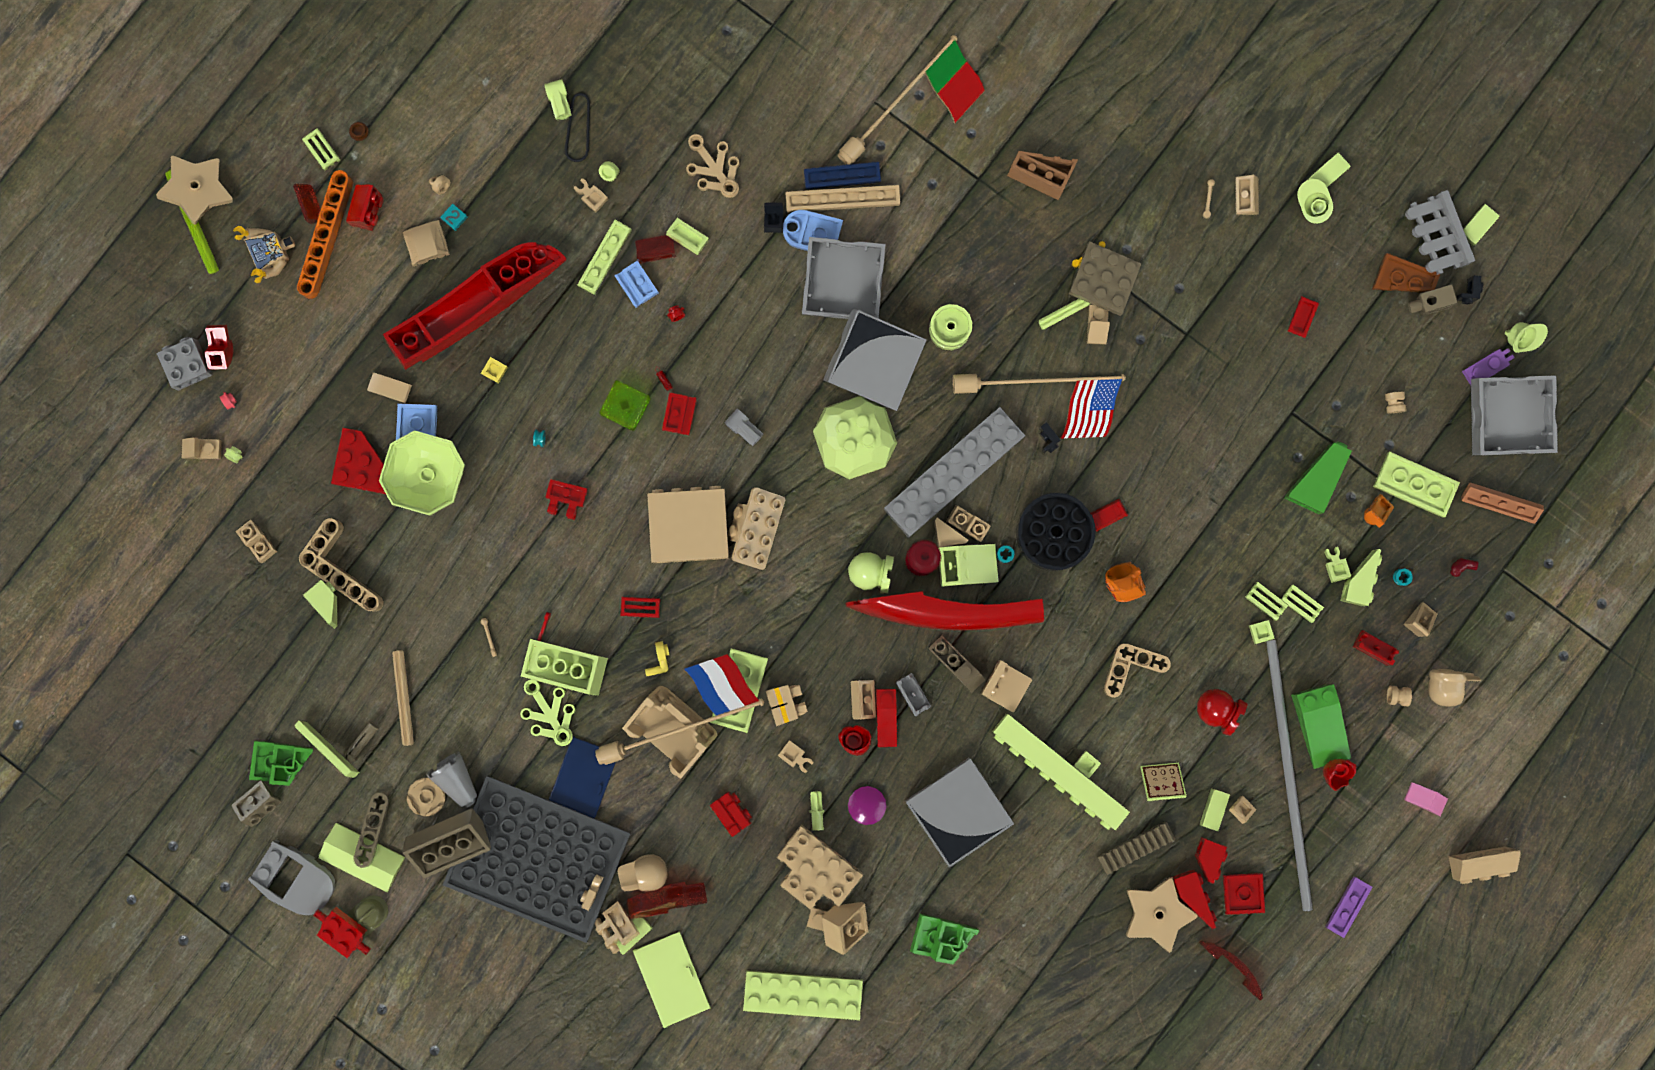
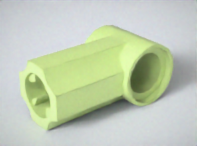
M563 79L544 84L556 120H563L571 116Z

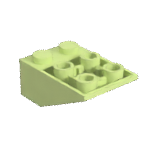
M995 544L938 548L941 551L942 558L939 564L941 587L999 582Z

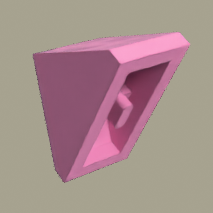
M1411 782L1404 800L1441 816L1448 798L1438 792Z

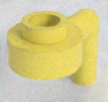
M663 641L655 642L660 666L645 669L646 677L668 671L666 656L669 655L668 645L663 644Z

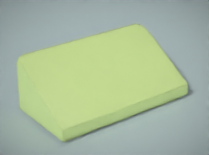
M1211 788L1199 825L1219 831L1230 794Z

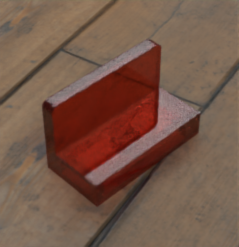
M667 235L635 241L636 255L639 263L676 257L674 241Z

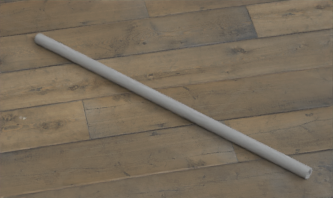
M1276 640L1266 641L1302 909L1303 911H1312Z

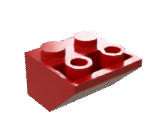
M355 185L346 219L349 225L373 231L374 226L377 225L378 209L383 205V197L373 185Z

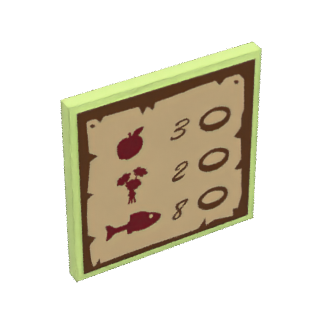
M1179 763L1140 766L1147 801L1186 798Z

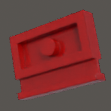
M669 392L662 431L690 436L697 398Z

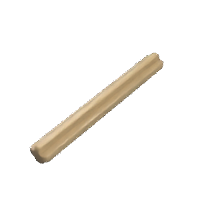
M397 650L393 651L392 654L403 746L413 745L414 740L404 651Z

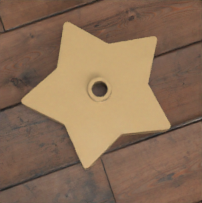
M171 156V179L156 194L157 199L181 207L194 225L210 208L233 202V198L219 182L220 163L218 158L194 164Z
M1171 877L1150 891L1127 889L1134 914L1126 936L1129 938H1152L1170 953L1178 930L1196 919L1198 915L1179 902L1174 881ZM1162 912L1161 917L1157 918L1156 913Z

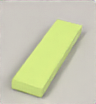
M617 220L613 221L577 284L579 287L593 295L596 294L632 230L630 227Z
M299 720L294 725L346 777L355 778L359 772L308 722Z

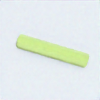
M1077 299L1040 319L1038 323L1042 329H1046L1091 303Z

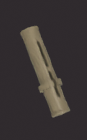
M369 721L349 749H345L343 757L350 764L356 762L357 756L379 730V727ZM334 766V769L338 773L343 774L336 766Z

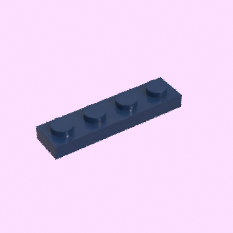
M879 162L804 169L806 189L881 182Z

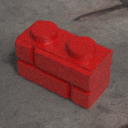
M728 791L709 806L733 837L752 823L750 820L752 816L746 808L742 809L738 804L741 800L735 792L731 794Z

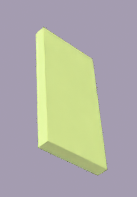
M1388 452L1373 487L1444 518L1460 482L1397 454Z
M731 648L729 657L738 666L748 687L758 697L768 658ZM755 707L722 717L710 723L748 733Z

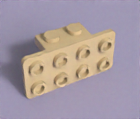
M754 487L751 490L747 505L738 503L734 510L732 525L728 530V540L736 542L732 554L733 561L760 570L766 568L785 503L783 496Z

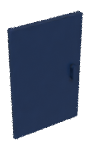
M573 736L549 800L596 818L616 762L600 765L595 753L600 746Z

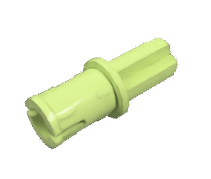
M813 791L810 793L811 810H809L812 816V830H824L823 812L825 810L822 808V792Z

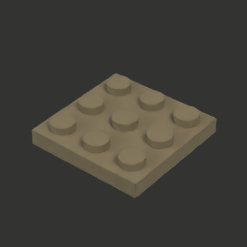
M1089 241L1068 294L1121 316L1141 263Z

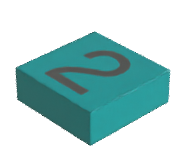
M452 203L440 218L456 231L468 217Z

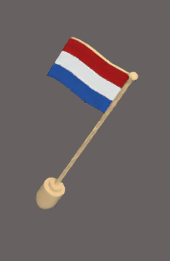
M727 654L685 668L684 670L694 680L703 700L715 716L624 746L623 743L620 744L618 741L600 746L595 751L597 760L600 765H607L622 760L628 749L758 705L763 706L764 700L758 699L748 687L738 666Z

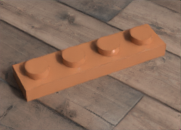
M1469 483L1461 496L1463 502L1533 524L1537 522L1544 511V506L1474 483Z

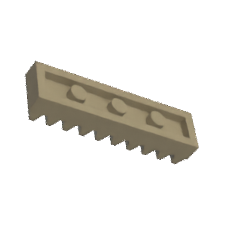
M1164 821L1098 855L1097 858L1105 874H1111L1113 871H1117L1121 867H1125L1127 864L1140 859V857L1146 856L1148 853H1152L1154 850L1173 842L1175 837L1167 822Z

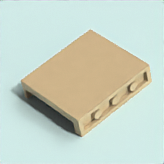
M710 486V490H702V487H691L690 491H683V488L671 489V492L656 489L652 490V493H648L651 563L729 559L725 489H721V486Z

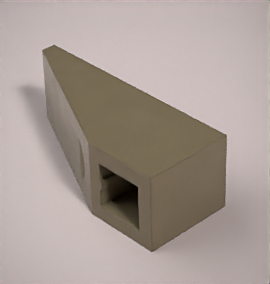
M943 636L928 648L971 693L985 681L980 672Z

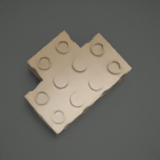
M802 824L777 855L780 861L785 862L791 868L780 886L810 910H812L817 900L823 895L828 899L830 898L839 907L863 876L860 870Z

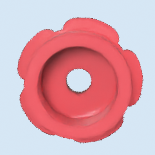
M223 392L224 394L219 398L227 410L232 407L235 408L234 404L237 401L231 393Z

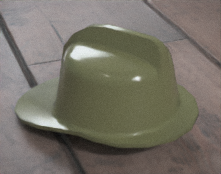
M367 896L354 906L347 915L367 929L363 935L365 937L385 921L388 915V905L379 896Z

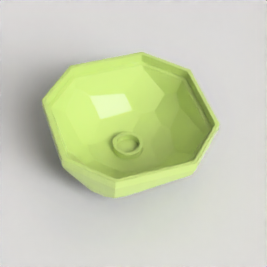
M862 396L825 407L813 430L825 468L847 479L885 468L897 445L886 408Z
M414 430L390 443L379 482L392 505L432 515L454 503L465 464L452 441Z

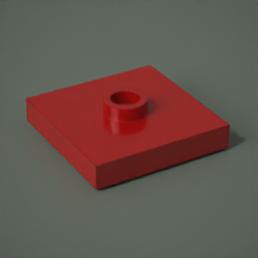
M1263 873L1223 875L1226 915L1265 913Z

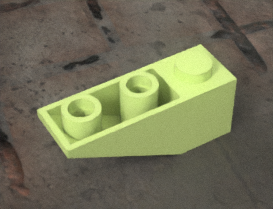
M1381 549L1372 550L1352 573L1351 578L1345 581L1341 601L1359 606H1369L1374 596L1372 592L1373 584L1375 585L1378 579V574L1376 573L1377 566L1382 561Z

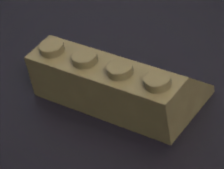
M472 808L407 836L402 853L420 875L426 878L490 851L491 845L483 821Z

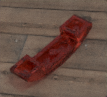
M1200 941L1199 944L1218 960L1223 955L1246 977L1242 985L1260 1001L1263 999L1257 980L1241 960L1219 945L1208 941Z

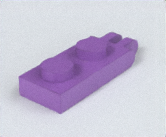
M1509 348L1504 351L1498 349L1466 368L1462 373L1471 385V379L1489 378L1509 366L1510 363L1508 361L1515 357L1513 354L1507 358L1505 357V354L1510 352Z

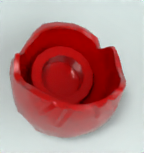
M861 726L844 727L838 734L839 741L844 750L851 755H863L870 748L872 742L871 734Z
M1334 759L1327 762L1324 766L1323 776L1327 784L1337 791L1341 787L1349 785V779L1355 776L1357 766L1346 759Z

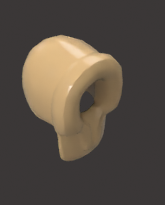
M1432 669L1429 673V697L1440 706L1451 707L1460 705L1464 699L1465 682L1481 681V678L1473 673L1450 669Z
M654 854L641 856L634 862L618 868V877L623 891L639 889L640 891L657 890L665 884L668 875L664 860Z

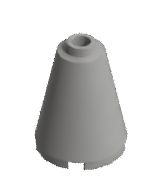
M460 752L454 753L436 764L437 769L435 771L431 768L427 772L428 778L459 806H466L467 808L476 802L477 794Z

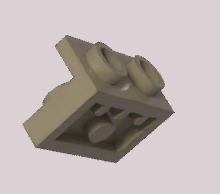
M260 780L231 806L242 823L253 827L269 812L273 811L281 801L273 796L266 782Z

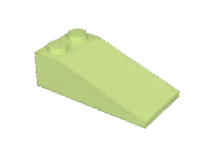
M530 639L521 677L599 696L608 658Z

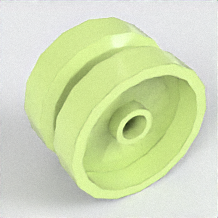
M952 304L942 306L935 311L929 325L931 340L936 346L944 350H955L962 347L972 332L970 314L964 308ZM947 325H948V326L952 325V326H954V328L951 330V329H949V328L947 327Z

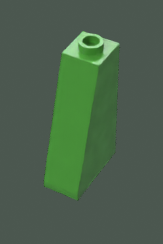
M1341 442L1330 444L1288 491L1284 499L1316 514L1324 513L1352 450L1347 449L1348 446Z

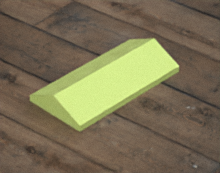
M336 823L324 841L318 858L388 892L405 856L378 843L371 865L367 868H360L354 863V854L360 834ZM367 837L363 839L365 845H371L374 842ZM361 846L360 850H364V854L359 856L358 860L363 864L365 861H368L366 852H371L372 849H366Z

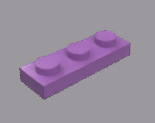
M1353 876L1325 927L1344 938L1373 887Z

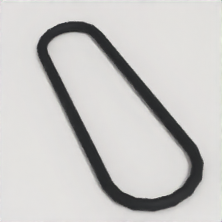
M577 93L571 100V116H569L565 155L573 162L585 160L589 153L590 99L585 93ZM577 96H584L587 99L586 153L581 159L571 158L567 150L573 105Z

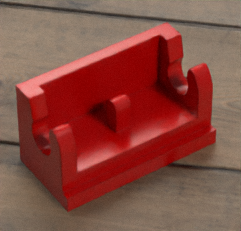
M1361 630L1353 645L1357 650L1387 666H1393L1395 662L1393 658L1396 654H1399V650L1364 630Z

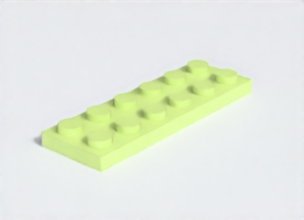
M747 970L743 1011L860 1020L863 979Z

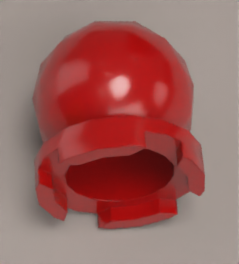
M1220 689L1207 690L1200 696L1197 702L1199 718L1209 726H1221V732L1229 736L1234 733L1239 725L1236 722L1239 715H1244L1247 709L1246 702L1241 699L1234 702L1230 694Z

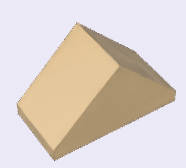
M936 518L934 526L938 547L958 546L968 542V539L939 518Z
M1422 602L1403 625L1418 637H1426L1430 634L1438 614Z

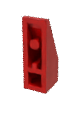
M876 689L878 747H897L896 689Z

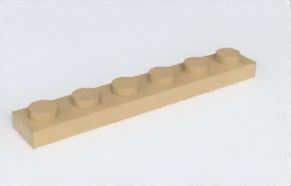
M899 185L786 192L787 212H794L796 210L818 211L900 206Z

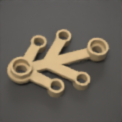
M698 134L691 135L688 140L689 147L694 151H698L709 168L690 163L686 167L688 175L695 176L700 174L717 177L720 183L708 182L705 178L699 179L697 182L699 190L721 191L724 197H735L739 191L738 183L735 181L736 169L740 165L739 159L735 156L729 158V172L726 178L723 174L725 154L729 150L728 144L724 141L718 143V155L715 163L704 148L702 136ZM699 141L700 145L696 147L693 143ZM721 145L726 146L724 151L719 149ZM732 160L737 161L735 166L730 164ZM690 167L696 168L694 172H689ZM706 182L707 185L706 187H700V183ZM732 186L733 190L728 192L726 188Z

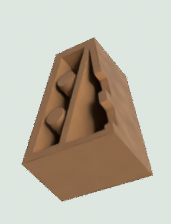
M1019 151L1010 168L1008 177L1059 200L1078 159L1066 160L1060 159L1058 156L1053 158L1043 156V154Z

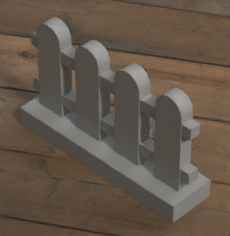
M1448 190L1439 193L1435 197H1429L1426 203L1417 205L1414 202L1410 204L1411 208L1406 210L1405 216L1409 220L1416 219L1418 225L1412 229V234L1417 238L1423 237L1425 243L1420 245L1419 252L1422 255H1430L1432 261L1426 264L1428 272H1436L1439 275L1444 273L1442 269L1451 266L1454 269L1461 268L1475 261ZM1433 213L1435 219L1424 223L1422 216ZM1440 231L1442 237L1434 240L1430 239L1429 234ZM1446 248L1449 255L1438 258L1436 251Z

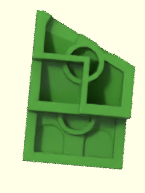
M254 740L249 780L269 781V784L289 786L313 752V748Z
M920 914L910 951L914 954L930 956L937 962L954 964L959 958L960 953L968 947L967 944L973 936L979 933V929L958 922Z

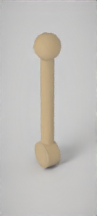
M1210 179L1207 182L1209 188L1206 209L1203 212V217L1205 219L1209 218L1211 215L1209 208L1212 187L1215 184V181L1213 179Z
M482 618L481 624L484 625L491 654L495 657L497 653L488 629V619Z

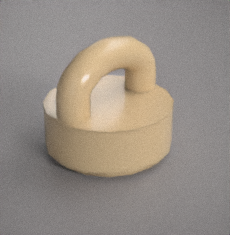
M444 175L429 179L432 190L438 195L444 194L450 186V180Z

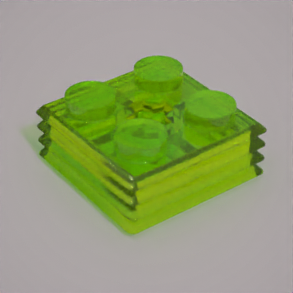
M615 380L599 413L601 416L631 431H635L651 398L649 395ZM628 401L630 407L622 410L621 403Z

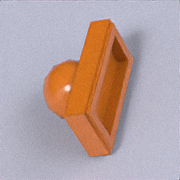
M1379 494L1371 506L1365 510L1364 520L1369 525H1377L1380 528L1386 522L1394 506L1382 494Z

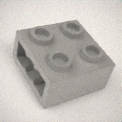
M183 338L179 341L180 343L174 346H165L162 348V351L157 353L171 388L178 391L213 375L212 371L207 368L206 357L199 341L194 338Z

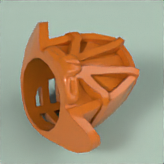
M1131 562L1117 564L1106 572V587L1116 601L1129 602L1146 595L1144 589L1146 587L1140 575L1141 570Z

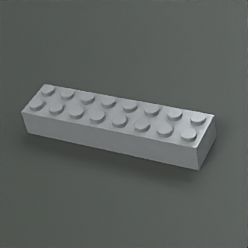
M999 407L884 507V511L908 538L911 537L1021 441L1025 435Z

